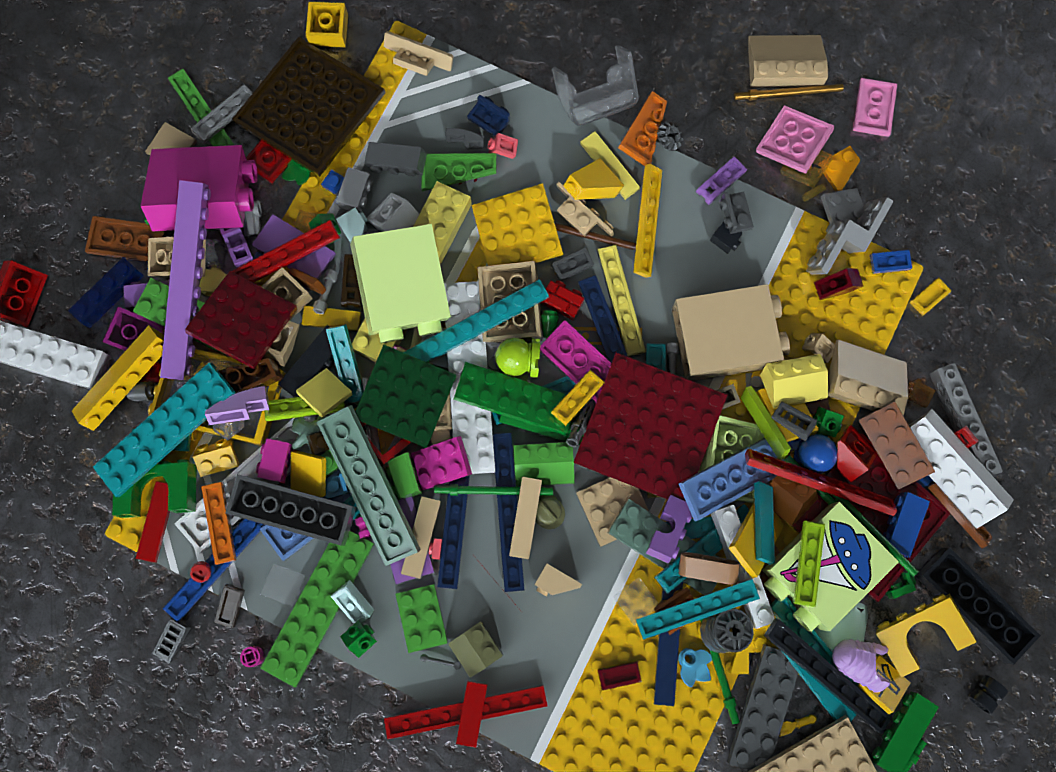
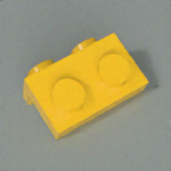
M221 439L215 444H203L195 449L192 457L200 477L239 466L233 448V439Z

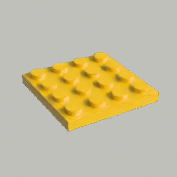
M543 183L471 205L488 266L528 261L538 263L564 255Z

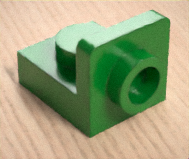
M903 571L900 575L902 582L893 584L890 587L891 589L886 592L888 599H895L916 591L914 586L916 585L915 579L908 571Z

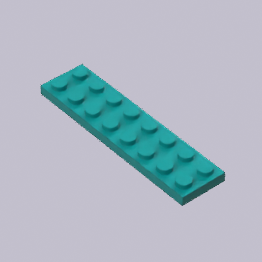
M208 363L93 466L94 470L114 496L120 497L207 419L205 416L207 409L220 401L226 400L236 394V392L212 363Z

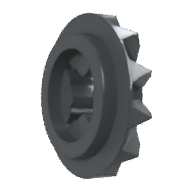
M666 121L662 123L657 131L660 144L669 151H674L682 146L681 142L684 139L680 136L682 132H679L678 126H674L673 122L668 123Z

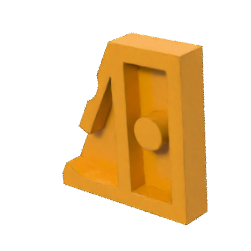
M848 146L819 163L818 166L822 167L820 169L835 192L843 190L860 159L853 148Z

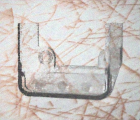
M619 45L615 46L618 64L608 69L607 83L577 94L575 87L569 83L567 74L556 67L552 68L557 95L574 124L583 126L632 108L637 104L639 95L630 50Z

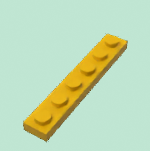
M652 164L645 165L633 270V273L645 278L651 277L662 179V170Z

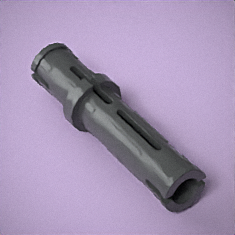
M592 399L581 409L576 422L571 426L570 435L566 440L570 447H577L582 435L586 432V426L596 405V402Z

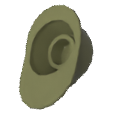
M554 494L553 496L540 495L536 523L545 529L557 528L565 518L563 505Z

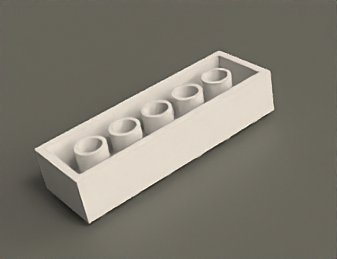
M0 321V363L90 390L105 374L111 358L105 352Z
M933 409L909 425L935 469V472L929 476L976 529L1009 509L1014 499Z

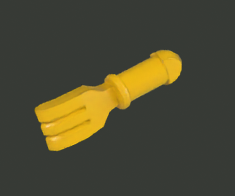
M810 714L809 716L795 719L794 722L784 721L779 737L792 733L797 727L800 729V727L815 724L817 717Z

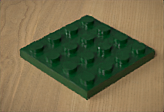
M383 344L355 413L359 421L427 448L457 375Z

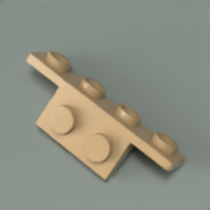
M389 31L385 32L384 48L397 52L393 58V64L425 76L428 75L433 66L451 71L454 57L452 54Z
M560 182L556 184L557 188L568 197L557 209V212L584 237L596 224L610 237L614 235L613 226L605 220L603 222L599 219L600 215L593 208L588 209L583 199L575 200Z

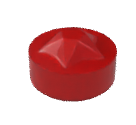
M204 561L196 562L190 570L191 578L200 583L207 581L212 572L211 566Z

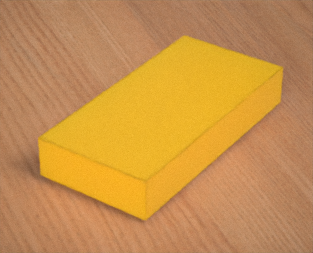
M938 277L909 303L923 316L947 296L951 289Z

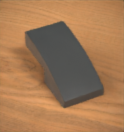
M446 128L447 143L465 142L466 149L484 148V138L463 129Z

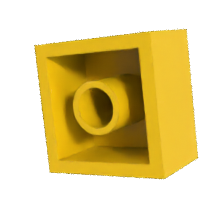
M308 2L306 38L308 42L313 46L346 47L348 12L345 3Z

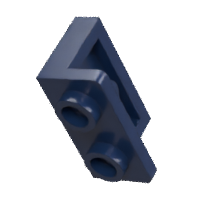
M479 95L477 97L478 102L467 115V119L493 136L498 133L501 134L510 122L508 110L502 106L498 107L489 97Z

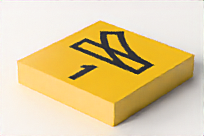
M878 655L876 656V671L882 677L889 680L890 685L877 693L869 690L867 686H862L860 683L857 687L884 711L891 714L896 709L911 682L905 677L901 678L898 671Z

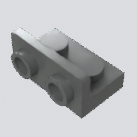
M724 192L719 200L721 210H724L726 216L724 217L725 227L729 228L730 234L752 230L754 226L745 193L739 192L729 195L728 192Z

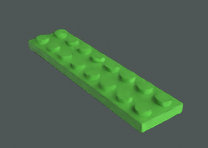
M352 531L349 532L345 546L329 542L260 669L295 688L298 686L340 608L331 598V595L349 580L354 583L374 546L373 542L365 538L360 539L359 535Z

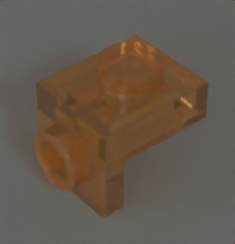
M920 378L909 381L908 400L927 408L936 390L922 384V379Z

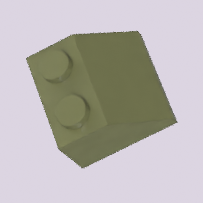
M482 621L448 644L470 678L504 655Z

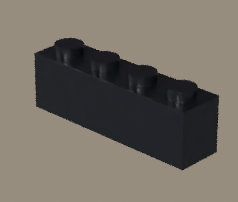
M329 325L325 326L278 383L280 387L293 397H300L296 392L298 388L324 369H330L335 363L326 329L330 328Z

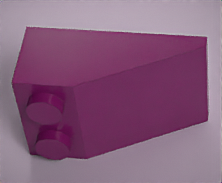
M117 307L102 342L126 351L148 325L163 335L165 327L138 314ZM162 356L158 359L156 363H160Z

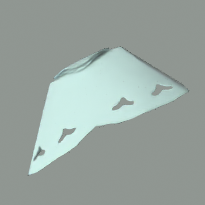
M859 602L831 631L819 630L817 627L814 631L831 652L843 640L853 639L854 641L864 642L868 619L867 606Z

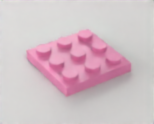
M784 105L756 148V153L806 174L833 132L834 125Z

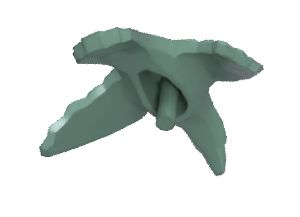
M327 414L323 418L319 416L312 422L306 421L304 417L294 418L292 431L297 433L298 437L292 444V450H298L306 443L309 446L306 436L320 431L317 422L330 415Z

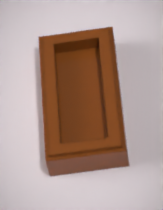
M290 268L288 271L300 285L321 295L325 293L326 288L317 278L295 268Z

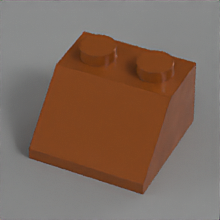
M778 475L769 485L773 487L774 512L791 527L818 500L815 488Z

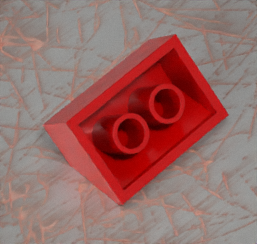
M12 260L3 261L0 269V320L28 327L48 275Z

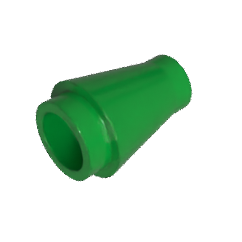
M543 311V315H541L543 338H548L556 330L559 320L557 311Z

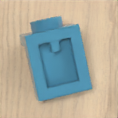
M341 473L326 479L327 499L350 493Z

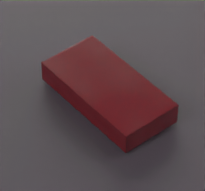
M637 661L598 669L602 690L642 682Z

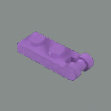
M734 156L696 190V193L699 196L702 195L706 199L705 202L710 205L739 179L747 169ZM709 187L714 190L712 194L707 190Z

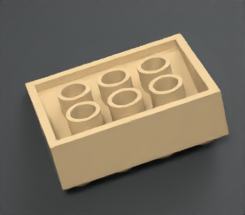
M821 35L748 36L750 88L822 86L828 79L827 57Z
M535 261L478 267L481 310L537 281ZM540 303L482 333L483 342H503L508 338L514 337L523 339L526 342H532V338L543 341Z
M836 340L828 372V397L874 412L895 401L904 416L908 400L907 362Z

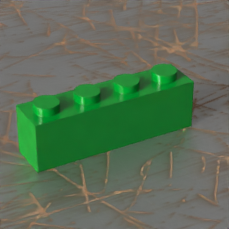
M911 691L910 694H906L902 701V708L892 718L893 723L890 729H886L883 733L882 743L872 753L873 758L871 761L887 772H902L939 708V706L916 692Z

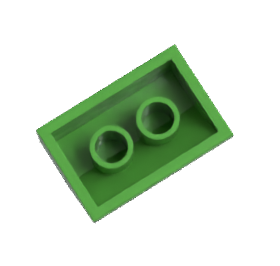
M566 442L513 445L516 487H521L522 477L542 480L541 485L574 484L573 447H570Z

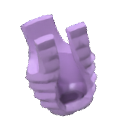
M849 639L841 641L834 648L832 659L837 670L847 675L848 678H852L854 682L867 686L869 690H873L876 693L883 691L890 685V681L876 671V653L880 655L886 654L888 652L886 646L874 642L865 643Z

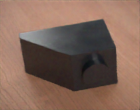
M723 222L714 232L710 241L728 254L731 249L735 251L741 244L739 239L742 236V232L730 234L729 228H726Z

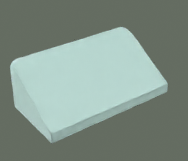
M350 580L331 595V598L353 624L358 620L362 623L371 617L374 611L373 607Z

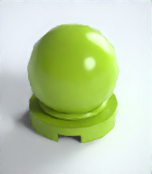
M516 337L506 339L496 350L495 359L498 367L507 375L519 376L525 372H530V377L538 378L540 339L532 338V343L529 344L525 340Z

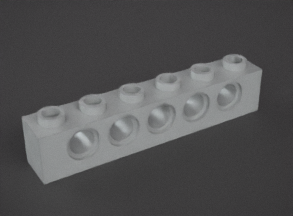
M953 363L929 373L954 432L967 426L978 439L976 444L968 448L992 476L1003 472L956 364ZM960 434L962 438L968 443L965 437L962 434Z

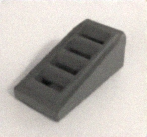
M784 402L780 403L772 415V419L804 441H807L817 423V420ZM784 410L787 411L784 418L780 417ZM790 415H793L794 417L791 422L788 421ZM800 420L799 425H795L796 421ZM804 424L807 425V428L805 430L802 429Z
M170 618L152 654L167 663H171L191 627L181 621L176 622L173 618ZM176 628L180 631V633L177 634L176 632L172 631V629ZM172 635L177 639L176 641L170 639L168 636ZM165 641L172 644L173 647L170 648L167 645H165ZM161 648L170 652L169 655L167 656L166 654L160 652Z

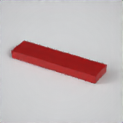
M155 482L136 559L157 563L170 511H168L167 483Z

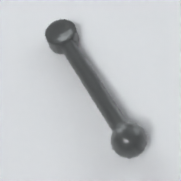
M426 654L420 656L422 662L431 661L453 666L456 670L461 668L459 661L455 663L428 657Z

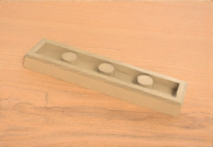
M522 477L509 556L529 559L542 480Z
M421 496L412 530L421 550L405 558L401 574L421 579L441 501Z

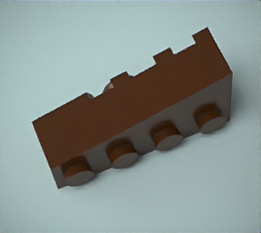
M269 358L260 360L254 369L243 364L218 370L236 393L261 386L266 388L283 379L276 361Z

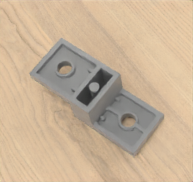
M888 197L870 200L864 205V212L856 222L848 219L834 221L829 224L826 229L827 234L818 243V250L808 261L806 271L812 275L828 274L841 249L847 253L865 252L891 207L893 200Z

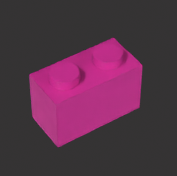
M266 438V442L261 447V462H258L256 467L257 477L285 484L291 460V451H293L292 444Z

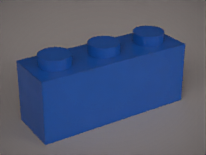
M909 492L900 493L896 497L894 504L897 512L894 516H889L887 531L883 533V536L904 557L911 556L930 501Z

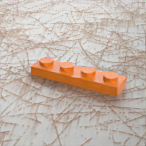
M218 482L201 486L215 565L236 561L229 514H225L227 503L223 483Z

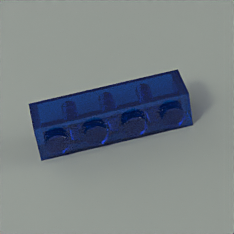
M123 257L68 311L81 324L91 328L124 296V286L130 285L132 282H138L144 275Z

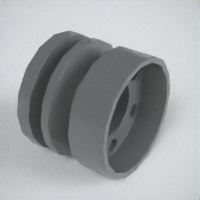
M735 608L704 618L700 627L701 639L704 645L716 653L741 652L752 642L754 634L753 624L749 616Z

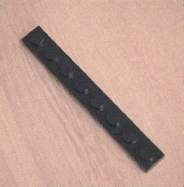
M774 619L764 636L872 729L882 734L892 716L782 621Z

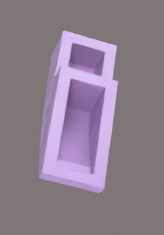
M265 386L251 388L214 404L205 411L209 425L250 419V412L269 410Z

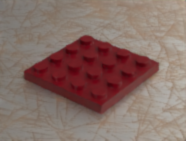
M229 271L185 328V332L254 369L296 312L297 305Z

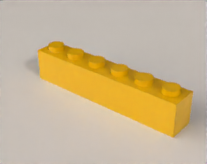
M148 325L73 408L72 413L79 424L94 431L158 361L163 352L164 335Z

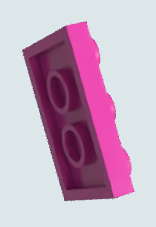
M461 436L411 453L422 490L433 488L434 485H441L472 474Z

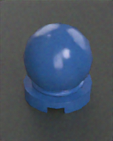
M815 434L809 436L807 441H800L797 451L794 452L793 459L801 467L822 474L831 470L836 464L838 449L835 442L827 436Z

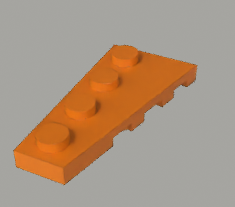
M653 91L649 94L618 146L620 150L643 166L652 164V155L655 152V144L658 137L657 131L663 120L667 104L665 99Z

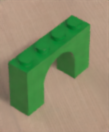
M186 459L177 460V463L160 461L158 465L149 470L123 495L115 497L113 494L112 516L119 518L141 517L142 491L150 480L160 476L168 484V511L174 513L196 512V465Z

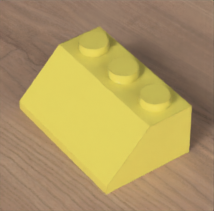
M821 354L768 363L760 374L773 409L778 408L781 402L788 405H796L828 398V370Z

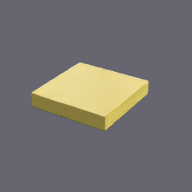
M327 368L296 390L297 395L322 418L352 396V391Z

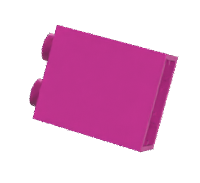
M242 145L151 150L141 208L152 231L175 230L179 180L209 185L211 196L210 200H207L209 216L205 220L206 229L239 228L244 226L245 212L253 211L254 197L252 189L249 188V183L257 182V166L254 160L246 159Z

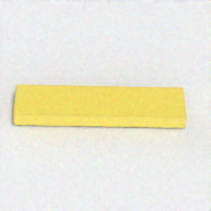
M596 131L580 141L581 146L593 161L601 158L624 184V187L619 192L624 200L640 190V186Z

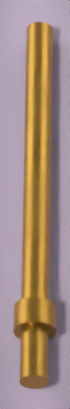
M843 84L761 91L751 89L748 92L734 93V100L748 99L749 101H754L757 98L843 91L844 86Z

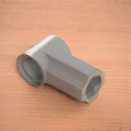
M258 200L254 201L253 211L245 212L243 227L246 239H256L261 232L260 217H262V211Z

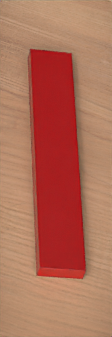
M329 220L234 269L232 272L254 283L276 272L281 267L283 268L339 239L340 236L333 222Z

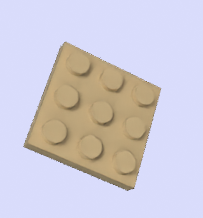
M611 477L576 492L600 547L617 540L607 532L627 499L632 500L649 511L639 488Z

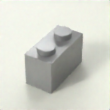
M347 168L336 200L339 208L349 211L356 208L360 213L362 208L366 207L367 193L373 187V181L369 173Z

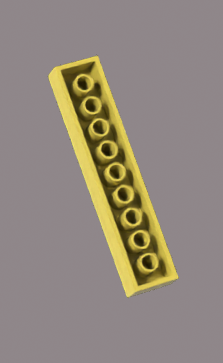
M437 181L413 227L432 224L441 265L472 202L470 196ZM364 319L352 342V347L355 353L376 362L383 344L393 348L394 345L399 346L402 339L381 343L379 334L369 336L366 319ZM407 329L402 330L403 336L405 335Z

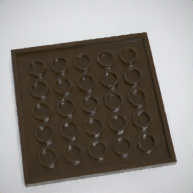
M298 37L232 120L320 177L386 92L381 86Z

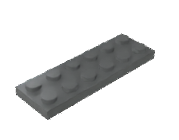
M763 644L740 717V723L738 724L727 759L730 765L751 770L773 757L798 676L796 669L779 649Z

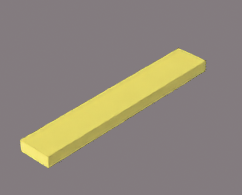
M612 245L600 248L597 251L628 357L643 354L646 350L617 247Z

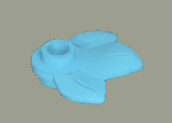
M690 648L683 649L679 653L678 661L682 666L680 675L687 686L692 687L696 680L701 682L711 680L710 671L706 665L712 661L710 653L702 649L694 651ZM686 655L690 658L689 663L685 660Z

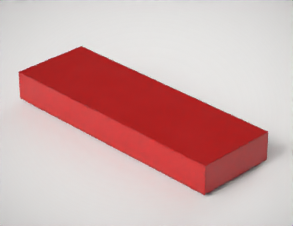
M467 681L456 744L477 747L488 684Z

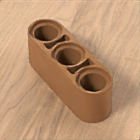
M683 552L680 555L678 574L689 578L735 585L738 583L740 562Z

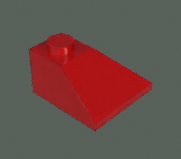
M851 424L839 439L837 450V468L841 475L850 482L868 471L878 454Z

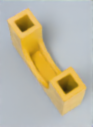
M940 594L933 598L934 602L928 605L922 603L914 608L915 611L909 614L907 612L901 613L896 616L897 620L891 623L885 621L878 625L879 629L876 630V635L882 646L888 648L887 654L901 678L920 669V663L907 642V633L916 623L930 621L940 625L948 634L957 651L977 642L974 633L950 594L946 596Z

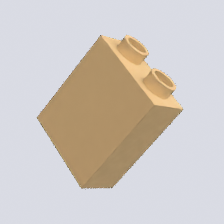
M768 284L680 298L674 302L672 315L684 377L687 380L696 381L763 370L766 364L783 361V355H789L790 353L787 333H778L775 319L782 316L781 301L778 295H770Z

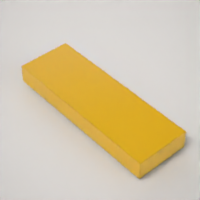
M304 306L301 323L303 326L325 328L326 325L335 327L346 324L349 331H358L360 328L362 313L359 311L327 308L324 314H317L313 311V306Z
M589 370L552 410L551 414L566 426L604 385V381L593 371Z

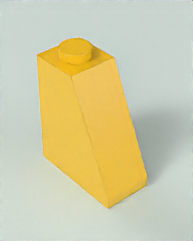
M599 158L570 174L563 186L575 200L615 198L624 187V184Z

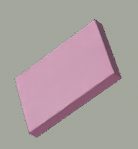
M866 78L859 80L852 131L886 137L891 135L897 90L896 83Z

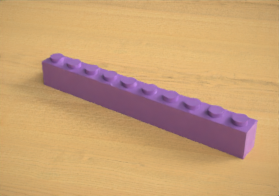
M179 180L160 378L189 380L193 374L191 359L195 354L194 337L188 335L185 332V328L199 311L197 306V299L201 295L199 279L203 276L201 259H204L205 256L203 240L207 236L205 220L209 216L207 200L209 201L211 196L209 185L204 183Z

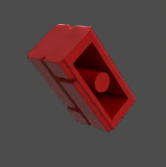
M551 280L546 288L549 298L540 302V304L574 321L584 303L585 298L582 297L583 294L576 289L571 291L565 288L566 285L561 281L556 280L554 282Z

